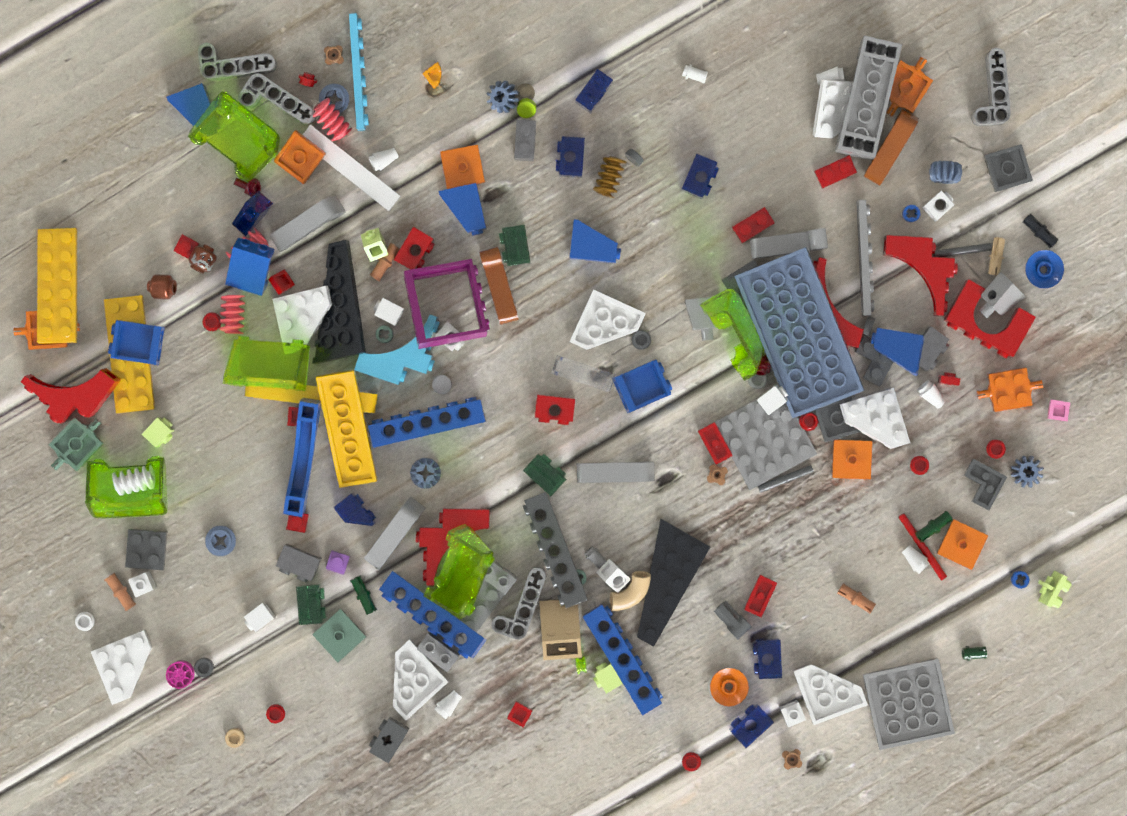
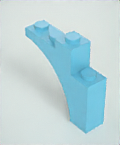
M430 314L424 325L426 339L431 338L433 332H437L440 324L437 321L438 317ZM415 337L405 346L388 353L359 354L354 370L399 385L400 382L405 380L407 371H404L405 367L427 374L428 371H432L435 361L432 360L433 356L426 354L427 350L430 351L432 347L418 349Z

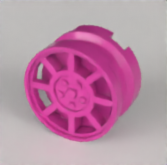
M184 660L172 663L166 670L168 684L177 689L188 686L195 676L193 666Z

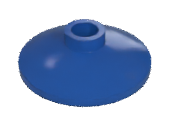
M1049 250L1035 252L1027 260L1025 266L1026 276L1030 283L1038 288H1051L1057 285L1063 277V261L1056 253ZM1042 266L1046 267V273L1040 271Z

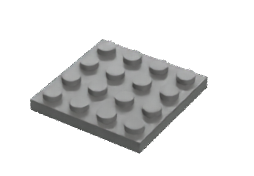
M756 399L715 421L733 455L732 459L749 490L817 455L805 430L801 428L798 417L792 418L786 403L768 415Z
M938 658L863 674L879 750L955 734Z

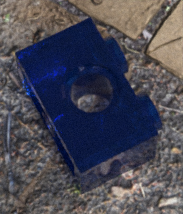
M597 69L576 98L575 103L591 114L612 85L613 79Z
M562 136V140L558 141L557 152L561 154L560 160H556V172H559V176L582 178L585 138ZM566 153H574L576 156L573 162L566 161L564 158Z
M696 153L681 191L703 199L704 195L708 196L712 187L708 184L711 178H716L719 170L716 167L718 162ZM699 172L704 173L706 181L698 182L696 174Z
M780 638L756 639V644H753V655H757V663H754V675L758 674L759 679L782 678ZM765 654L772 655V661L768 664L762 662V657Z
M758 703L755 706L753 704L744 711L746 714L741 719L737 717L730 724V732L745 748L774 723ZM748 720L755 721L756 724L753 729L745 727V723Z

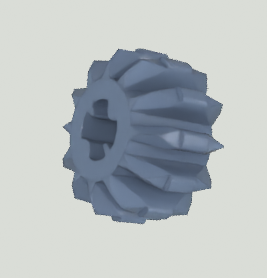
M496 81L495 86H489L492 92L486 93L491 98L487 100V103H492V110L497 109L498 113L503 111L509 113L510 108H516L514 102H518L519 99L515 98V95L519 92L514 90V84L509 85L508 81Z
M946 160L935 161L929 169L930 180L939 184L958 183L961 181L962 165L958 162Z
M1022 456V462L1018 459L1015 460V463L1018 465L1017 467L1011 466V469L1016 470L1015 473H1011V477L1017 476L1014 480L1015 484L1021 481V487L1024 488L1027 484L1029 488H1032L1033 482L1035 484L1040 483L1037 477L1043 478L1044 475L1039 474L1038 471H1042L1044 468L1037 467L1040 461L1035 460L1033 462V456H1029L1028 460L1026 456ZM1028 466V470L1031 471V474H1027V477H1025L1026 473H1024L1023 470L1027 469Z

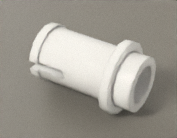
M690 64V66H685L682 76L686 77L685 79L691 78L704 83L708 72L694 68Z

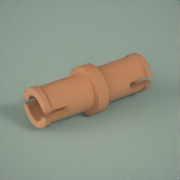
M390 243L387 248L388 255L378 259L379 262L372 273H370V276L380 281L388 267L391 268L393 265L392 261L400 248Z
M115 573L104 579L114 592L113 596L118 598L125 611L136 605L126 591L127 587L122 585Z
M844 583L837 592V594L851 601L853 606L857 605L869 614L876 605L875 602L864 597L860 591L856 592Z

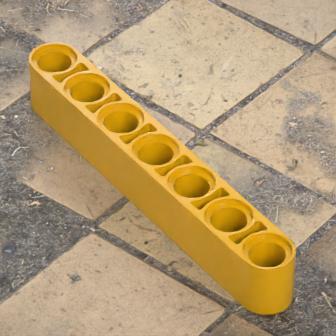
M250 377L246 379L244 394L246 397L300 403L302 398L320 400L318 386ZM359 392L363 412L375 413L378 394Z

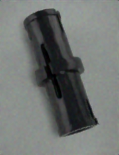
M1031 213L1022 221L1034 233V236L1036 238L1039 237L1049 248L1053 247L1059 240L1047 229L1045 224L1040 223Z

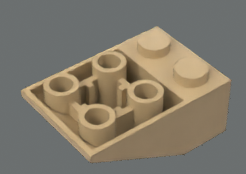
M559 599L539 601L543 660L582 658L578 604L566 608L565 605L561 606Z

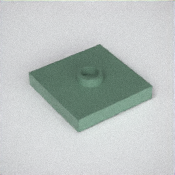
M342 609L338 610L312 634L337 663L367 637Z

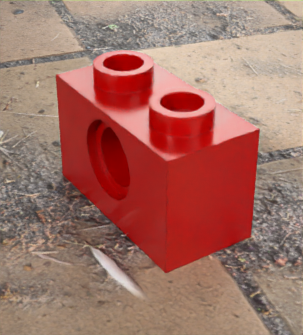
M413 227L394 260L410 270L422 268L425 260H423L425 254H430L435 246L433 243L434 239ZM415 245L421 248V252L417 256L411 254V248Z
M537 395L535 418H539L538 422L550 423L551 419L558 420L557 424L569 425V422H573L576 399ZM552 405L560 407L559 415L553 416L550 414L549 409Z

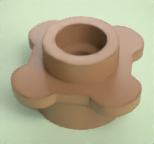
M340 45L325 47V63L327 65L332 63L342 64L344 62L342 57L343 48Z
M712 464L709 467L710 473L707 476V481L724 485L725 474L728 473L727 468H720Z
M795 749L791 752L784 751L782 753L785 769L789 770L790 768H800L802 766L800 750Z

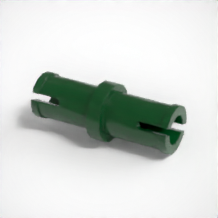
M944 511L943 514L934 520L931 519L925 527L915 532L916 537L923 543L934 533L938 534L945 525L952 522V516L947 511Z
M359 575L351 579L350 582L357 594V600H360L366 612L365 614L368 615L376 611L377 608L370 596V590H367L361 578L362 576Z

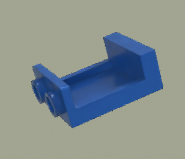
M238 238L232 249L225 285L262 296L268 284L267 276L275 249L248 239Z
M116 320L111 329V335L114 336L113 343L110 342L108 353L111 354L110 358L159 365L165 327Z
M656 359L612 378L627 414L671 395L672 386L668 379L665 380L663 376L664 368L661 362H657Z

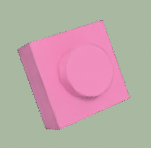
M1050 400L1047 419L1068 421L1070 402Z

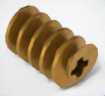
M612 156L603 157L602 160L606 164L600 165V168L604 172H598V176L602 179H596L595 182L599 186L593 187V190L603 196L615 198L611 195V193H617L613 186L620 185L616 178H622L618 171H624L620 164L627 163V161Z

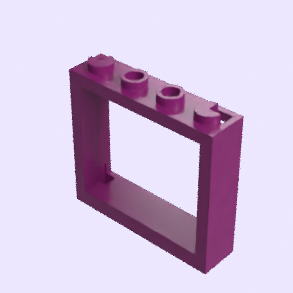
M472 259L404 271L403 277L418 349L487 337V330H490L489 320L484 317V312H486L485 301H481L480 298L482 287L480 282L477 283L478 268L476 265H473ZM467 271L479 329L426 339L414 280Z

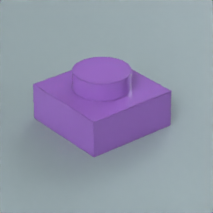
M332 550L326 569L344 575L350 556Z

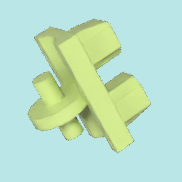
M1053 571L1051 577L1048 576L1045 582L1039 580L1038 584L1042 585V588L1039 591L1041 596L1038 601L1049 607L1059 608L1063 602V599L1058 596L1061 590L1069 591L1072 583L1067 580V576Z

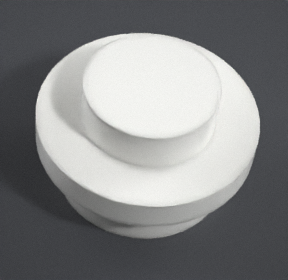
M81 612L77 615L75 624L78 629L88 631L94 626L95 619L91 613Z

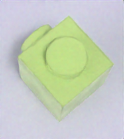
M379 228L368 230L361 234L363 247L370 262L388 255L386 243Z
M157 417L142 435L152 445L160 447L162 443L167 444L173 437L171 434L174 431L171 428L173 424L165 417L163 419Z
M603 662L596 667L597 671L594 672L596 677L593 679L598 688L603 687L606 694L623 684L611 663Z

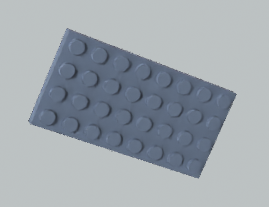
M807 247L734 276L779 387L782 386L788 393L786 404L792 418L865 390Z

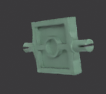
M74 417L49 444L58 456L51 466L57 471L63 463H66L75 471H78L104 444L94 432L101 422L95 418L89 425H85L77 417Z

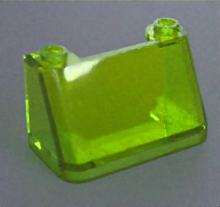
M224 91L217 95L188 134V137L195 145H204L207 142L235 164L236 176L244 179L247 183L278 154L280 136L272 127Z
M726 289L699 305L716 328L726 329L731 325L733 326L741 344L734 347L735 357L730 362L741 378L746 381L758 371L765 350L740 296L735 290Z
M238 336V339H234L223 375V384L238 387L252 386L306 391L310 345L303 344V340L292 339V343L249 340L247 336Z
M152 456L146 461V465L109 467L102 459L87 461L85 504L91 516L103 519L165 515L168 510L164 457ZM143 466H145L147 471H149V466H152L155 474L154 489H149L147 486L145 491L140 489L139 492L135 493L132 490L131 494L125 492L121 496L115 490L112 473L115 472L117 477H119L120 471H123L126 476L128 469L134 474L135 468L142 472Z
M466 524L448 531L446 540L449 541L448 546L450 550L440 575L434 578V587L432 589L426 588L424 597L459 619L467 615L470 616L474 612V604L486 573L494 562L493 551Z

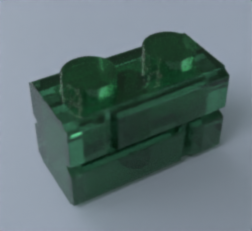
M525 225L502 228L499 238L500 244L505 246V252H502L503 263H507L508 267L531 264Z
M538 453L523 471L552 496L567 480L564 477L566 473L560 467L555 469L550 464L552 460L547 455L543 454L541 456Z
M321 584L296 586L299 625L323 623V619L327 618L326 607H322V599H325V589L321 588Z

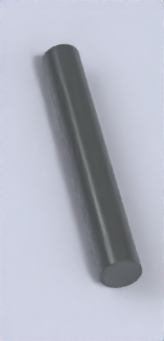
M986 243L935 250L934 257L991 251L992 244Z
M810 465L758 486L759 492L762 493L813 473V468Z

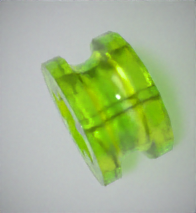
M582 656L581 659L575 658L577 674H580V672L587 673L585 656Z

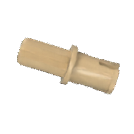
M994 237L992 252L989 255L991 258L988 274L998 275L1000 273L1002 259H1004L1002 257L1005 244L1004 238Z

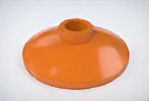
M722 669L711 680V694L715 701L723 706H736L748 694V681L744 674L737 669ZM731 683L732 689L727 690L725 685Z

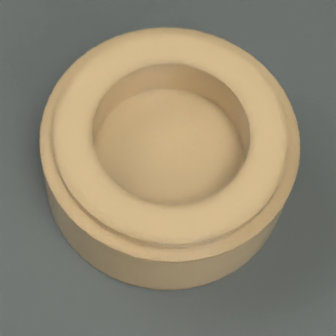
M232 728L225 735L226 744L232 748L241 746L245 740L244 732L239 728Z

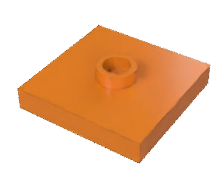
M295 130L274 159V162L302 184H305L326 155V152Z
M478 145L440 152L447 189L473 183H485Z
M833 440L832 478L871 479L872 441Z
M953 519L937 554L972 570L988 535Z

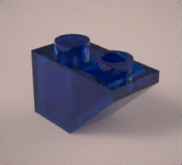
M258 191L245 202L232 225L243 235L247 236L248 231L254 229L267 214L273 203Z
M351 493L333 507L345 523L366 526L376 524L374 521L376 516L370 509H365L363 506L365 502L359 494Z

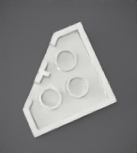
M821 79L812 136L834 138L841 132L853 81Z
M328 286L272 299L285 355L305 351L313 334L316 333L323 317L332 306Z
M593 289L570 342L588 350L638 331L646 313Z
M894 388L839 404L846 424L857 428L872 439L878 440L886 447L892 449L910 443Z
M145 630L91 651L112 705L130 698L134 692L136 683L152 649Z
M411 639L395 652L393 707L407 720L449 682L433 663L417 650V646Z
M812 664L793 670L813 725L868 705L862 688L859 685Z

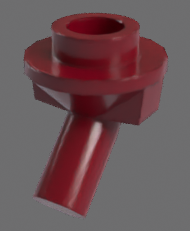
M236 178L233 184L245 189L244 193L250 197H256L261 191L260 181L256 178H250L248 182Z
M767 355L762 356L758 362H753L751 369L755 371V374L764 376L770 373L771 365L768 362Z

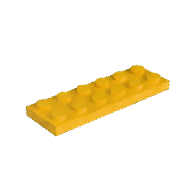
M76 228L38 229L37 343L39 344L77 343Z
M143 295L104 299L108 344L110 342L113 343L114 335H111V329L116 320L146 324ZM110 358L111 372L121 379L113 390L116 413L154 410L155 402L151 365Z
M355 370L316 376L339 488L377 482L378 479Z

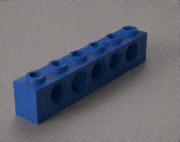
M472 397L465 399L466 403L458 404V401L446 403L447 407L439 409V405L429 407L428 412L421 413L420 410L409 412L410 416L402 417V414L390 416L391 420L383 422V418L372 420V425H368L373 448L486 422L482 401ZM463 407L467 408L470 412L466 419L459 416V410ZM443 412H448L451 416L448 423H443L440 419ZM429 416L432 419L430 427L422 425L423 417ZM407 420L413 423V429L410 432L405 431L403 428V424ZM387 425H392L395 429L392 436H388L384 432Z
M393 571L379 588L383 592L381 596L389 602L394 600L398 603L397 608L405 614L407 611L413 614L412 619L420 625L425 623L429 626L427 628L429 632L435 636L440 634L444 637L442 641L450 647L455 645L459 648L458 653L466 659L468 656L474 658L487 641ZM400 589H404L406 592L405 597L402 599L397 598V592ZM420 600L421 607L418 610H413L412 603ZM431 611L436 613L434 621H428L427 615ZM448 622L451 623V630L448 633H444L442 630L443 625ZM461 634H466L467 641L464 644L458 643V637Z
M600 604L585 613L583 618L643 716L661 705L662 701L660 699L663 696L658 688L654 689L651 685L653 679L648 671L643 672L640 667L643 663L638 655L634 656L631 652L633 646L628 638L623 639L620 634L623 630L618 622L614 624L611 619L613 613L608 605L604 607L603 604ZM603 620L610 624L609 628L605 631L598 627V624ZM617 637L620 642L618 646L612 647L608 643L609 639ZM620 654H627L629 661L621 663L618 660ZM631 670L639 672L637 679L632 680L629 678L628 674ZM640 687H648L649 693L646 696H641L638 693Z

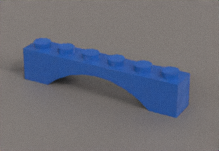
M302 398L300 400L294 455L283 514L302 517L305 513L321 400Z

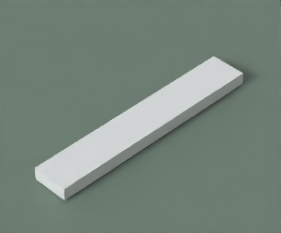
M312 125L303 133V136L326 152L323 159L386 210L390 211L401 197L399 194Z

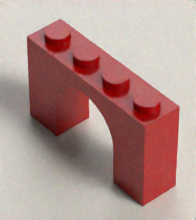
M969 279L966 280L944 318V321L947 322L946 326L955 331L957 329L964 331L963 335L971 340L974 338L980 340V345L987 349L992 347L998 350L997 354L1005 359L1007 357H1014L1036 316L1021 308H1016L1002 331L996 334L983 332L975 323L974 309L985 288Z

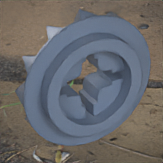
M329 84L321 90L319 103L325 100L326 97H333L336 91L337 98L342 101L335 103L334 110H339L341 113L347 109L350 102L349 94L343 86Z
M430 458L419 459L411 467V480L420 488H431L440 480V467ZM425 465H427L429 472L434 473V475L427 476L426 482H424L423 475L417 474V472L424 470Z
M216 526L207 533L205 544L208 551L213 555L226 556L236 546V537L228 527ZM215 534L220 538L223 536H227L224 540V543L227 547L223 546L222 544L217 545L215 547V545L218 542V539L215 536Z

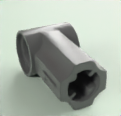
M726 600L714 610L737 640L752 628L741 614L739 615Z

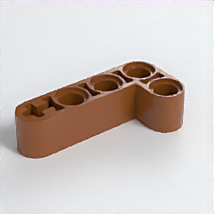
M903 109L900 111L891 130L877 151L876 157L871 161L863 176L879 186L882 184L917 126L919 118Z
M495 247L479 252L500 325L519 320L499 248Z

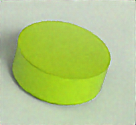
M529 98L520 100L517 104V113L523 118L533 117L536 113V103Z

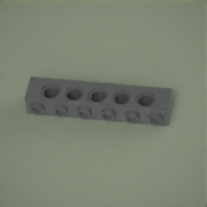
M544 492L524 500L526 505H523L526 516L530 515L532 519L530 527L533 534L537 533L539 537L537 545L540 552L544 551L546 559L543 560L547 570L551 569L553 577L550 578L554 588L558 587L560 595H557L561 606L565 605L566 608H570L587 601L588 598L547 493ZM538 510L545 511L546 517L544 520L539 521L536 519L535 514ZM551 528L553 531L552 537L544 538L542 535L543 530ZM552 546L559 547L560 553L557 556L550 555L549 549ZM563 563L566 565L567 571L564 574L556 572L558 564ZM567 581L572 582L574 585V589L569 593L563 590V585Z

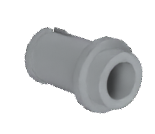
M592 546L585 552L586 559H590L600 569L607 561L597 551L598 549Z

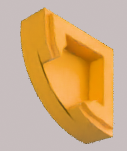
M436 62L422 73L434 89L439 85L442 77L440 65Z

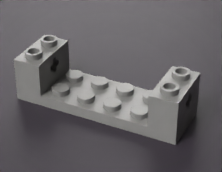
M865 35L861 39L857 55V67L835 152L871 161L876 157L902 44Z
M486 555L446 610L477 632L518 577ZM448 622L443 625L442 630L444 633H448L451 630V623ZM429 632L417 647V650L448 672L460 656L458 653L459 648L455 645L452 647L448 646L442 641L444 637L440 634L435 636ZM461 634L458 637V643L464 644L467 641L466 634Z

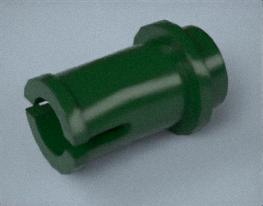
M966 646L962 648L963 660L986 659V646L973 648Z

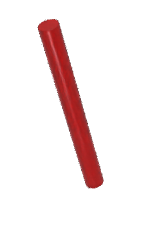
M905 513L898 516L923 555L928 558L927 561L940 580L945 579L947 575L926 544L918 540L915 534L917 531Z

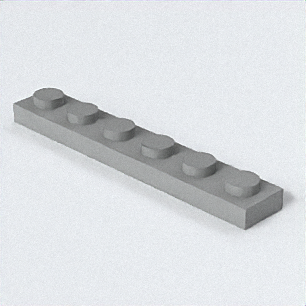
M858 200L856 204L862 316H871L875 306L874 300H871L874 285L873 281H870V273H873V264L869 262V254H872V244L868 243V235H871V225L867 223V216H870V205L866 204V200Z

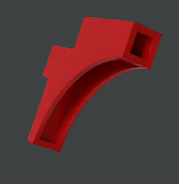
M884 236L883 256L899 259L916 270L930 291L934 316H944V312H947L948 309L945 293L949 291V282H946V278H954V274H957L958 263H955V258L932 257L936 250V243L933 242V238Z
M819 257L817 261H813V264L847 346L859 348L864 329L847 321L832 304L825 283L827 259Z
M104 368L93 378L77 386L64 387L43 382L32 374L24 376L21 383L25 385L24 388L28 392L35 393L40 397L39 400L43 404L50 405L46 411L50 415V419L61 424L68 421L76 408L78 413L84 417L95 416L121 379L107 368Z
M443 508V512H439V524H443V527H420V531H416V543H419V547H427V550L423 551V562H427V570H423V581H426V586L435 585L440 561L455 541L470 532L490 528V509Z

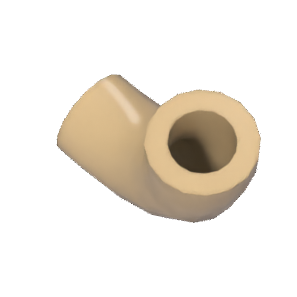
M635 571L632 573L631 583L626 589L618 593L611 592V611L630 609L638 604L648 592L651 574L645 571Z

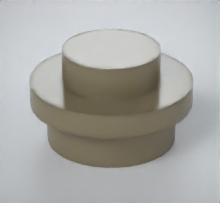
M521 84L516 89L519 92L516 95L519 101L524 98L533 100L535 90L530 84Z

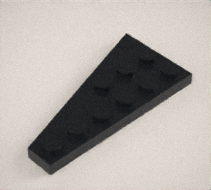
M349 240L330 243L328 246L327 274L323 286H328L332 306L326 312L319 326L318 339L315 340L316 354L313 357L312 364H320L366 353Z
M661 518L650 569V585L645 595L637 638L653 647L710 549V546Z

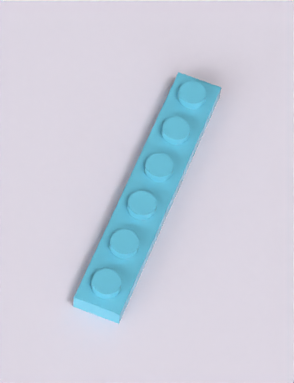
M357 13L349 14L356 127L358 131H366V126L369 125L368 114H365L364 107L368 106L367 95L363 94V87H366V76H362V68H365V59L361 57V49H364L363 37L360 38L359 30L363 29L362 18H358Z

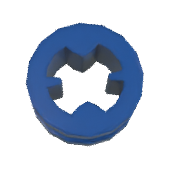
M908 205L902 211L903 219L910 223L915 222L920 217V209L915 205ZM908 209L910 211L914 209L916 211V213H914L916 217L908 218V213H906V211Z
M1016 571L1012 574L1011 583L1013 586L1020 589L1028 586L1030 579L1027 573ZM1018 575H1020L1021 577H1023L1024 575L1025 577L1022 585H1020V583H1016Z

